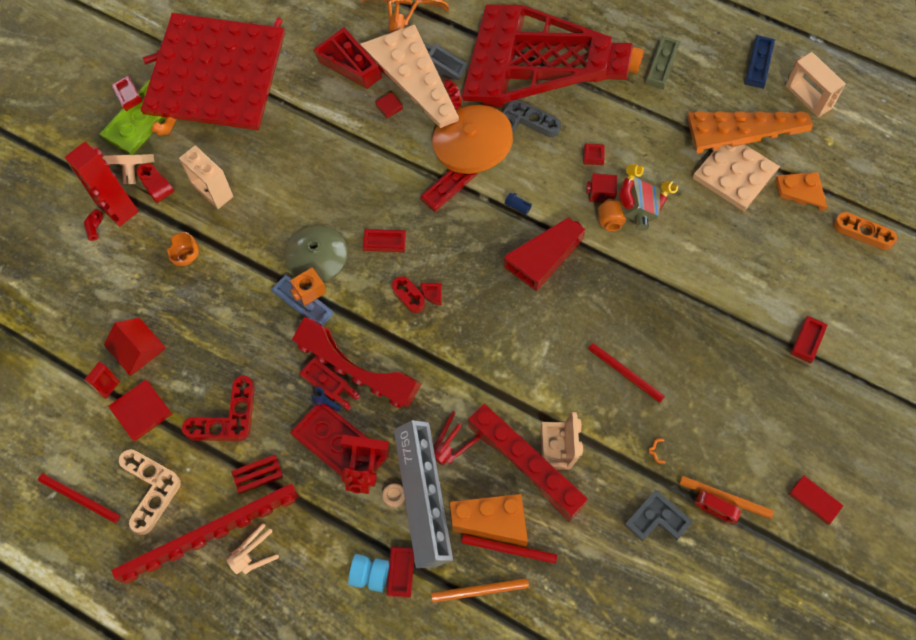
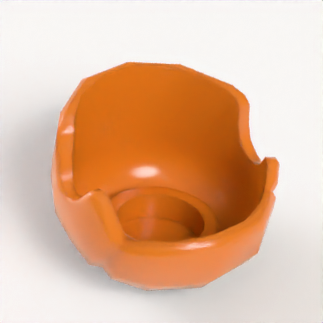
M180 232L171 237L172 245L166 249L170 262L176 266L191 265L199 255L197 241L187 232Z

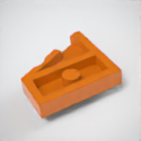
M818 172L778 175L775 181L780 198L794 200L802 205L809 203L818 206V210L825 211L827 208Z

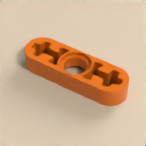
M848 212L840 213L833 223L837 232L882 250L892 248L897 241V234L892 229ZM860 228H868L870 235L861 233Z

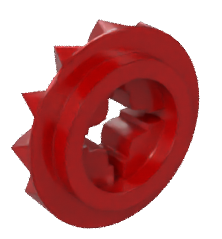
M450 79L444 80L443 85L455 110L460 109L462 99L457 85Z

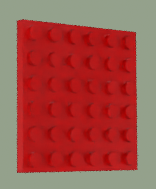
M171 13L143 100L142 114L259 131L285 36L284 28Z

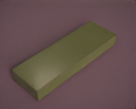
M664 36L661 37L645 81L646 85L664 90L681 41Z

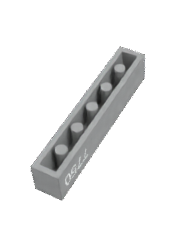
M412 420L394 429L415 565L416 568H435L453 561L430 425L429 422Z

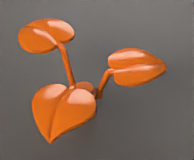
M383 0L388 3V33L403 29L405 25L408 26L409 19L419 3L435 5L449 12V6L443 0H416L406 19H404V15L398 14L399 3L412 5V0ZM391 2L396 3L395 13H393V16Z

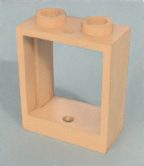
M811 52L806 56H800L794 62L795 67L788 75L789 79L786 87L819 118L833 108L846 83ZM804 73L824 91L822 95L803 78Z
M192 147L179 158L191 185L217 209L234 197L223 170L198 147Z

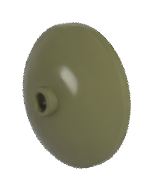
M310 226L298 231L290 238L285 248L284 258L288 270L294 277L313 267L321 280L326 282L336 277L343 270L348 259V249L344 238L334 229L326 226ZM312 246H318L316 249H311Z

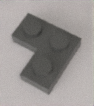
M655 490L624 526L642 542L657 525L677 541L693 521Z

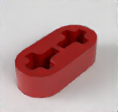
M403 276L395 278L392 282L394 295L408 311L412 313L421 312L425 307L423 294L408 278ZM398 285H405L407 292L405 293L403 289L398 290ZM410 297L415 301L419 300V305L412 304Z
M700 491L695 500L697 507L731 524H737L741 515V510L734 505L704 491Z

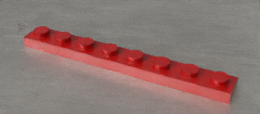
M291 483L111 570L113 577L121 583L133 582L138 579V575L146 571H155L161 567L162 563L168 560H178L184 556L185 552L191 549H201L207 545L206 542L214 538L221 539L236 527L244 528L251 523V520L259 516L260 518L269 516L273 513L274 509L280 506L287 507L295 502V499L299 497L296 488Z

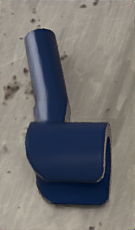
M315 388L316 394L320 395L319 397L311 395L315 405L324 403L338 411L341 410L342 406L325 397L322 388Z

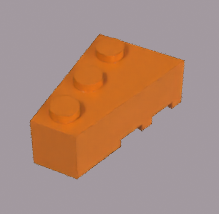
M522 494L450 502L453 532L527 547L528 539Z

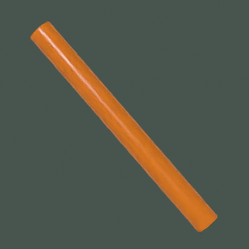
M684 476L680 479L679 485L697 492L704 491L734 506L769 519L773 516L774 510Z
M528 578L432 592V603L529 588Z

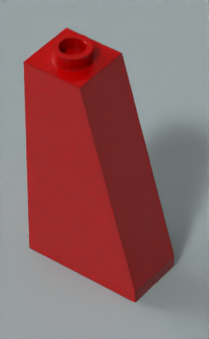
M568 217L508 253L504 257L503 267L537 292L584 238L585 228L578 221H573Z

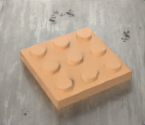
M727 144L722 145L719 150L712 152L695 172L693 179L745 212L780 166L745 144L733 147Z

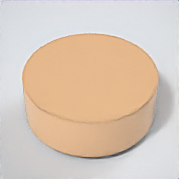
M392 483L384 488L382 497L388 507L399 508L405 503L403 487L400 484Z

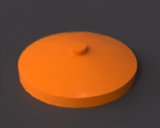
M471 105L457 109L458 122L442 128L437 125L432 138L435 155L444 167L454 172L471 174L488 170L507 156L513 144V131L509 119L501 111L490 106Z

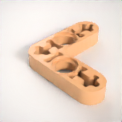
M129 449L120 455V466L130 474L151 485V488L129 520V526L135 533L145 535L153 529L181 485V480L173 471L141 453ZM133 458L140 464L139 467L128 463L127 459ZM149 466H155V474L151 477H145V469ZM166 479H171L174 483L172 486H166L164 481ZM160 488L162 491L167 493V495L164 496L162 493L158 492V489ZM154 497H160V506L155 509L150 508V500ZM146 509L147 511L152 513L153 516L151 517L150 515L146 514L144 510ZM139 519L144 520L146 522V525L144 527H139V525L137 524V521Z

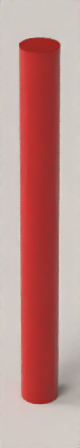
M592 343L589 346L588 350L622 376L657 402L661 403L665 396L596 344Z
M44 473L38 477V482L115 524L119 521V514Z
M463 534L462 544L556 564L558 554Z

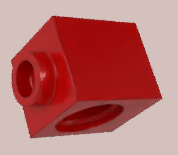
M592 173L591 181H587L586 194H590L589 202L603 203L607 199H615L618 175Z

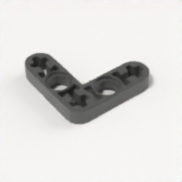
M511 101L503 112L512 123L513 133L519 124H523L548 137H555L560 132L561 122L558 118L523 101ZM535 115L539 117V120L533 122L529 120V117Z

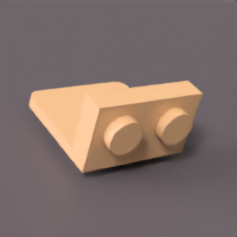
M571 412L565 422L541 423L542 457L556 470H570L579 459V456H582L583 444L579 441L578 435L581 432V419H577V412Z

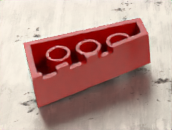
M84 141L64 158L94 203L121 227L139 211L117 181L115 174L110 170V165L102 158L104 156L96 146L91 147Z

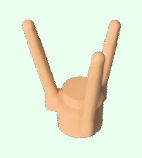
M264 523L231 553L232 555L226 558L227 563L235 574L243 571L246 575L251 570L279 558V555L276 554L249 565L252 559L248 553L272 533V529H268L253 541L265 528Z

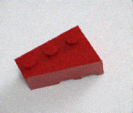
M345 27L313 49L319 63L366 89L383 78L378 65Z

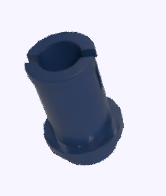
M509 193L504 203L507 205V208L512 207L525 216L532 207V203L519 198L516 193Z

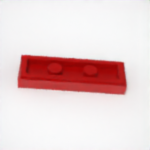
M449 170L420 196V200L436 212L478 173L465 174Z

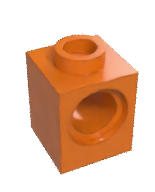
M313 267L290 280L292 286L290 292L296 301L300 300L304 306L326 293L324 282ZM310 286L309 289L303 290L304 287Z

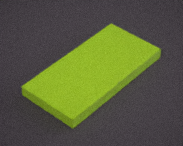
M150 79L138 91L142 100H144ZM143 102L128 111H125L123 108L101 131L99 136L102 140L126 154L133 155L153 133L151 128L154 122L161 124L166 117L142 114L141 107Z

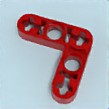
M243 375L234 380L229 418H188L182 425L184 435L190 440L197 441L245 440L250 434L255 385L251 378ZM246 382L249 387H245V397H242V391L239 387L243 386V383ZM240 403L247 404V410L243 413L235 412L236 406ZM237 419H241L240 424L244 429L239 434H236L234 429H238L239 422ZM193 424H195L200 429L194 430L192 434L188 429L193 428ZM215 424L222 425L221 432L217 435L211 434V427Z

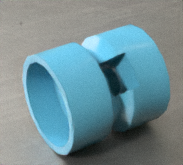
M355 554L350 568L348 585L357 588L367 585L369 590L383 593L388 577L389 561L376 558L371 562L369 557Z

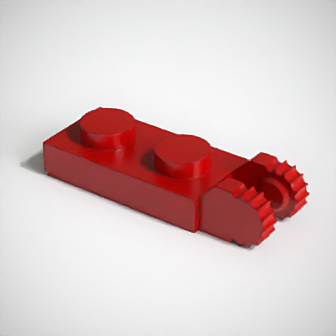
M315 357L299 373L300 377L314 388H322L327 398L333 402L335 401L346 411H349L351 406L339 396L343 391L354 400L360 398V395L345 380L315 359Z

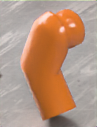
M167 117L162 124L154 122L151 130L157 133L158 136L168 135L172 131L177 119Z

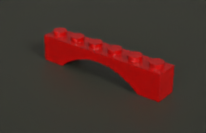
M303 318L292 338V341L298 344V349L306 353L311 351L316 354L315 359L324 364L327 362L334 365L333 369L342 375L348 373L353 376L351 379L353 382L361 386L364 384L371 387L370 392L379 397L383 395L390 399L389 403L397 408L402 406L409 407L422 383L403 372L374 373L357 366L340 351L330 329L311 318Z
M485 403L468 418V428L479 436L484 443L494 448L514 464L568 522L583 509L588 498Z

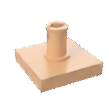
M154 154L105 155L102 157L108 164H119V166H122V184H136L134 165L154 162Z

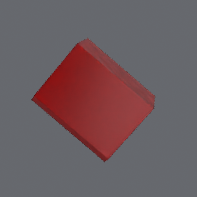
M140 318L115 322L104 343L107 350L129 376H132L166 349Z

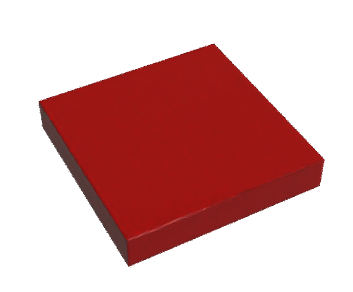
M147 379L108 406L134 442L172 415Z

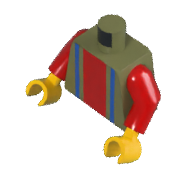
M629 164L626 168L628 177H625L624 181L617 185L618 197L624 216L634 220L636 229L642 231L649 228L648 222L658 218L662 206L668 199L666 196L668 193H676L678 185L672 184L673 181H664L661 185L662 193H660L659 188L635 177H640L643 174V166Z

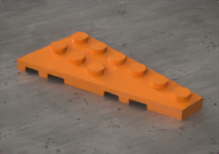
M762 111L688 112L687 117L696 154L703 153V150L711 148L713 151L719 150L722 145L727 144L733 147L761 141L762 137L767 136L770 139L778 138V134L782 133L793 135L812 130L813 126L809 113L801 111L796 113H785L782 111L776 113H765Z

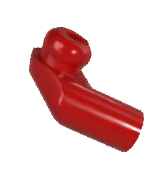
M93 210L84 221V228L89 241H95L99 238L96 229L103 220V213L100 210Z

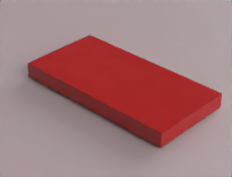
M324 403L315 405L290 432L296 440L340 477H342L343 469L349 468L352 451L342 449L340 444L342 435L368 438ZM377 455L375 473L389 457ZM357 462L356 470L367 471L369 463Z

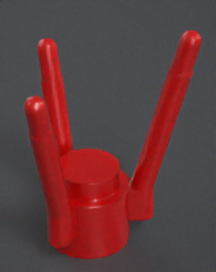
M455 411L451 412L433 445L436 462L442 466L446 462L451 464L455 458L480 440V437L476 436L455 453L451 454L453 449L449 444L462 427V424H457L445 442L442 440L455 416Z

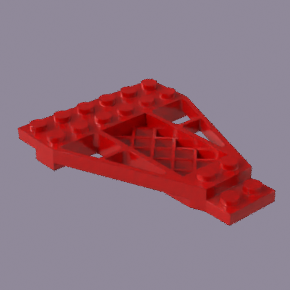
M486 4L462 98L463 101L483 102L485 106L503 107L506 102L580 82H599L607 79L627 80L633 43H613L612 37L524 5ZM525 16L545 22L544 30L542 32H521ZM550 25L573 33H549ZM526 47H528V48L530 49L529 51H527V52L524 53V54H522V53L520 52L521 50H523V49L526 48ZM546 47L548 51L541 55L539 51ZM565 48L567 52L560 55L558 52ZM584 48L587 52L580 56L577 52ZM533 55H535V56L537 57V58H536L535 60H533L532 62H529V61L527 60L528 58L532 57ZM554 55L556 59L549 63L547 59ZM573 56L575 60L568 63L566 60ZM522 62H524V63L526 64V66H518V65L521 64ZM541 63L545 65L544 67H536ZM561 63L565 66V67H556V66H558V65L561 64ZM579 64H581L584 68H575V67L578 66ZM510 79L532 80L530 87L507 92ZM538 80H551L548 82L537 84Z

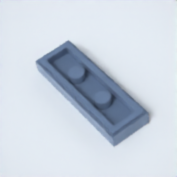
M287 275L271 289L273 294L301 316L311 318L322 325L334 315L333 311L318 299L306 306L300 300L296 301L290 292L292 289L291 278Z

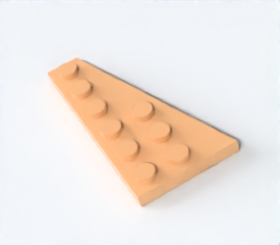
M415 24L360 44L375 63L379 64L385 73L404 92L406 91L411 96V99L418 103L440 128L459 121V116Z

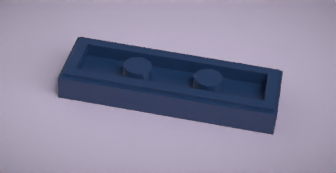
M756 35L745 85L764 89L776 39Z

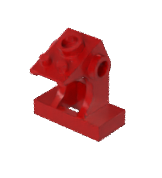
M342 435L340 443L342 449L352 451L349 468H344L342 472V482L345 483V490L356 494H369L370 488L376 485L377 473L374 472L377 455L389 457V441ZM357 462L369 463L368 470H364V472L357 471Z

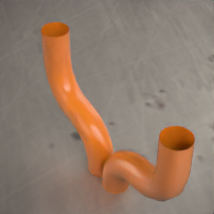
M658 438L654 440L653 446L649 448V454L653 455L657 463L665 464L666 461L658 460L656 453L653 452L657 442H664V438Z

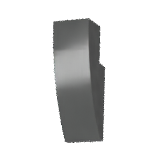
M423 41L438 74L443 77L459 80L468 64L439 45L434 44L432 47Z

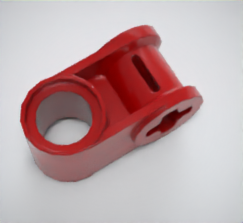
M144 163L138 167V177L157 204L175 192L170 183L152 164Z

